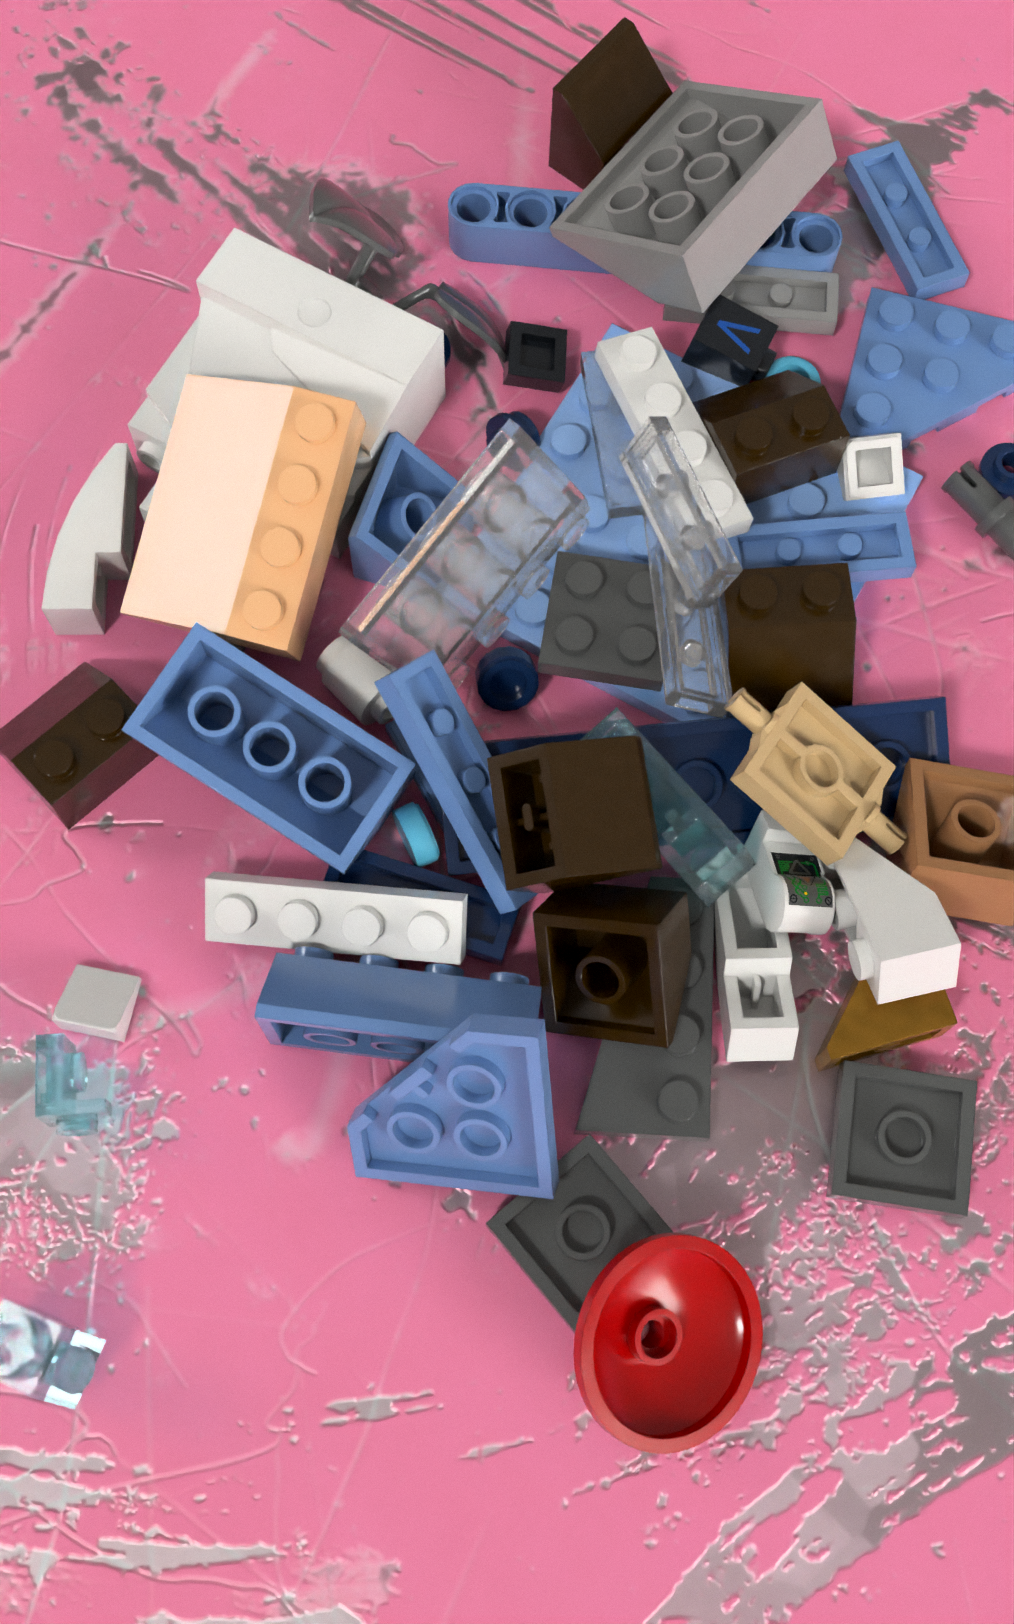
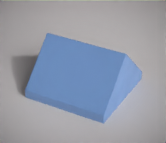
M399 432L389 433L348 536L353 575L355 578L435 602L439 601V592L453 572L480 498Z

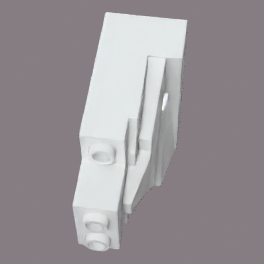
M234 227L196 280L201 300L199 316L146 388L147 398L127 424L137 450L136 454L147 467L159 473L187 374L290 385L355 401L366 421V427L330 553L340 559L349 545L348 536L389 433L399 432L414 445L446 397L444 330ZM155 485L139 506L144 522L146 521Z

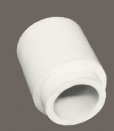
M344 634L335 639L325 648L316 664V668L322 674V683L363 725H369L376 721L379 724H385L392 720L393 716L374 682L396 669L365 639L357 640L352 634Z

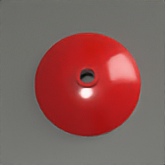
M676 1232L652 1235L631 1244L617 1254L604 1267L589 1289L579 1313L574 1336L573 1357L576 1380L582 1399L595 1421L607 1433L622 1443L640 1451L656 1454L688 1450L700 1445L719 1432L733 1418L746 1399L754 1382L761 1358L763 1341L762 1314L751 1279L737 1259L727 1250L712 1241L691 1234ZM648 1322V1334L643 1340H641L643 1328Z

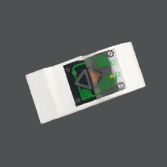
M761 810L740 854L766 929L770 932L826 934L834 919L835 894L830 880L824 877L825 872L821 860L765 810Z

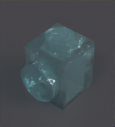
M3 1298L0 1304V1382L31 1398L75 1410L84 1389L93 1377L95 1364L106 1340L48 1313Z

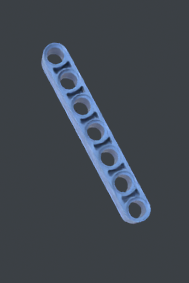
M468 183L457 187L450 195L448 200L449 245L453 253L461 259L471 262L611 274L554 238L549 229L552 223L581 192ZM792 211L746 265L832 273L843 238L842 230L838 223L829 216L819 213Z

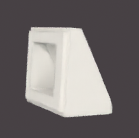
M883 433L849 438L837 468L844 501L905 494L901 433Z
M77 964L55 1007L51 1021L64 1030L125 1042L142 979L138 976Z

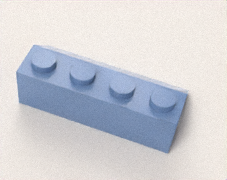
M197 622L121 729L125 734L342 874L347 872L381 829L415 777L416 763Z
M303 946L295 948L294 955L276 952L259 996L254 1017L270 1044L412 1063L473 1013L538 1018L542 987L529 985L528 977L516 973L494 972L490 974L489 980L463 977V969L447 964H427L424 971L398 968L399 962L389 957L363 955L360 957L359 963L333 960L334 954L328 950Z

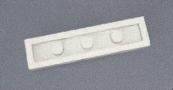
M649 327L597 342L595 359L692 549L748 532L753 516L653 328Z
M213 871L205 878V941L287 949L306 946L340 954L378 955L393 959L461 965L466 955L468 894Z

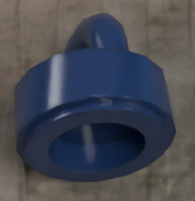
M511 646L498 647L486 653L479 661L475 671L478 693L483 702L491 708L500 711L517 710L527 705L534 698L539 686L536 666L530 655L519 648Z

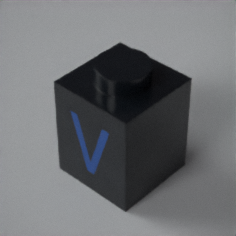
M719 294L708 308L681 362L738 386L748 384L750 380L757 381L763 379L777 355V352L768 347L779 326Z

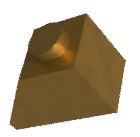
M855 978L814 1059L818 1072L837 1067L844 1060L858 1061L942 1036L958 1023L946 990L878 1005L867 980L858 981Z

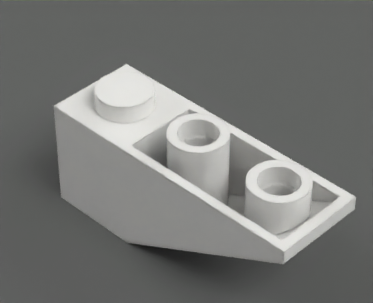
M856 837L842 859L828 866L821 861L825 872L824 877L830 880L835 894V913L832 926L836 931L844 929L849 940L848 956L852 971L858 981L867 980L878 1005L956 987L961 942L935 892Z

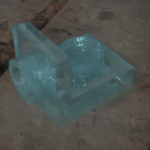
M64 1033L36 1035L35 1117L49 1127H56V1135L59 1136L93 1135L98 1133V1123L116 1122V1108L107 1099L77 1100V1093L85 1092L87 1088V1062L84 1052H76V1045Z

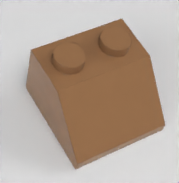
M910 758L905 765L893 823L899 829L906 832L908 837L895 853L891 855L886 854V859L935 892L947 916L1013 926L1014 776Z

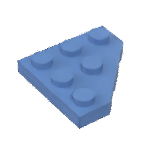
M871 288L839 413L850 437L901 433L902 450L909 447L912 440L934 429L937 432L975 413L980 405L1001 394L1003 397L1014 393V321Z
M473 1013L355 1107L347 1129L356 1177L554 1199L559 1182L545 1019Z

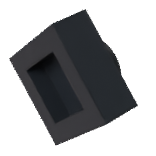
M511 321L505 336L506 356L504 360L503 385L559 393L565 383L567 330Z

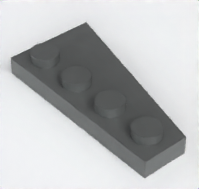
M651 876L647 888L687 892L692 953L674 1040L669 1048L602 1039L574 1134L707 1142L710 1139L714 880Z

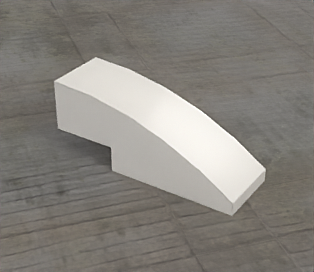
M115 443L93 469L73 501L57 536L47 570L41 608L56 635H105L108 580H129L134 556L138 471L127 443Z
M711 861L710 880H714L715 895L714 952L726 1062L793 1060L799 1023L790 980L793 957L788 933L770 932L766 929L743 861Z

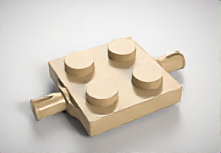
M803 682L788 690L772 713L746 692L745 688L739 689L729 699L724 709L729 711L752 732L749 751L730 780L828 866L842 859L855 836L861 831L866 833L888 855L895 853L904 844V840L908 837L907 833L899 829L880 812L883 788L896 766Z

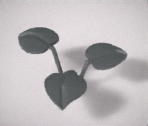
M321 178L310 194L309 222L339 228L363 242L346 279L343 281L382 299L383 295L364 275L377 252L389 259L401 256L404 252V244L400 236L380 215L363 206L332 181ZM442 282L438 287L433 283H428L392 304L402 310H406L424 299L436 301L450 315L481 337L497 353L504 370L505 342L498 327L478 304L449 284Z

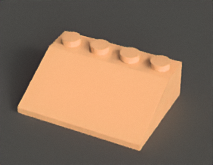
M187 374L120 613L190 632L197 622L226 642L301 661L366 427V421L357 403L296 386Z

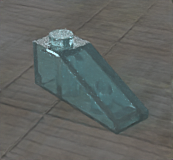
M616 707L580 740L634 735L642 738L661 856L700 900L709 907L749 872L756 863L743 843Z

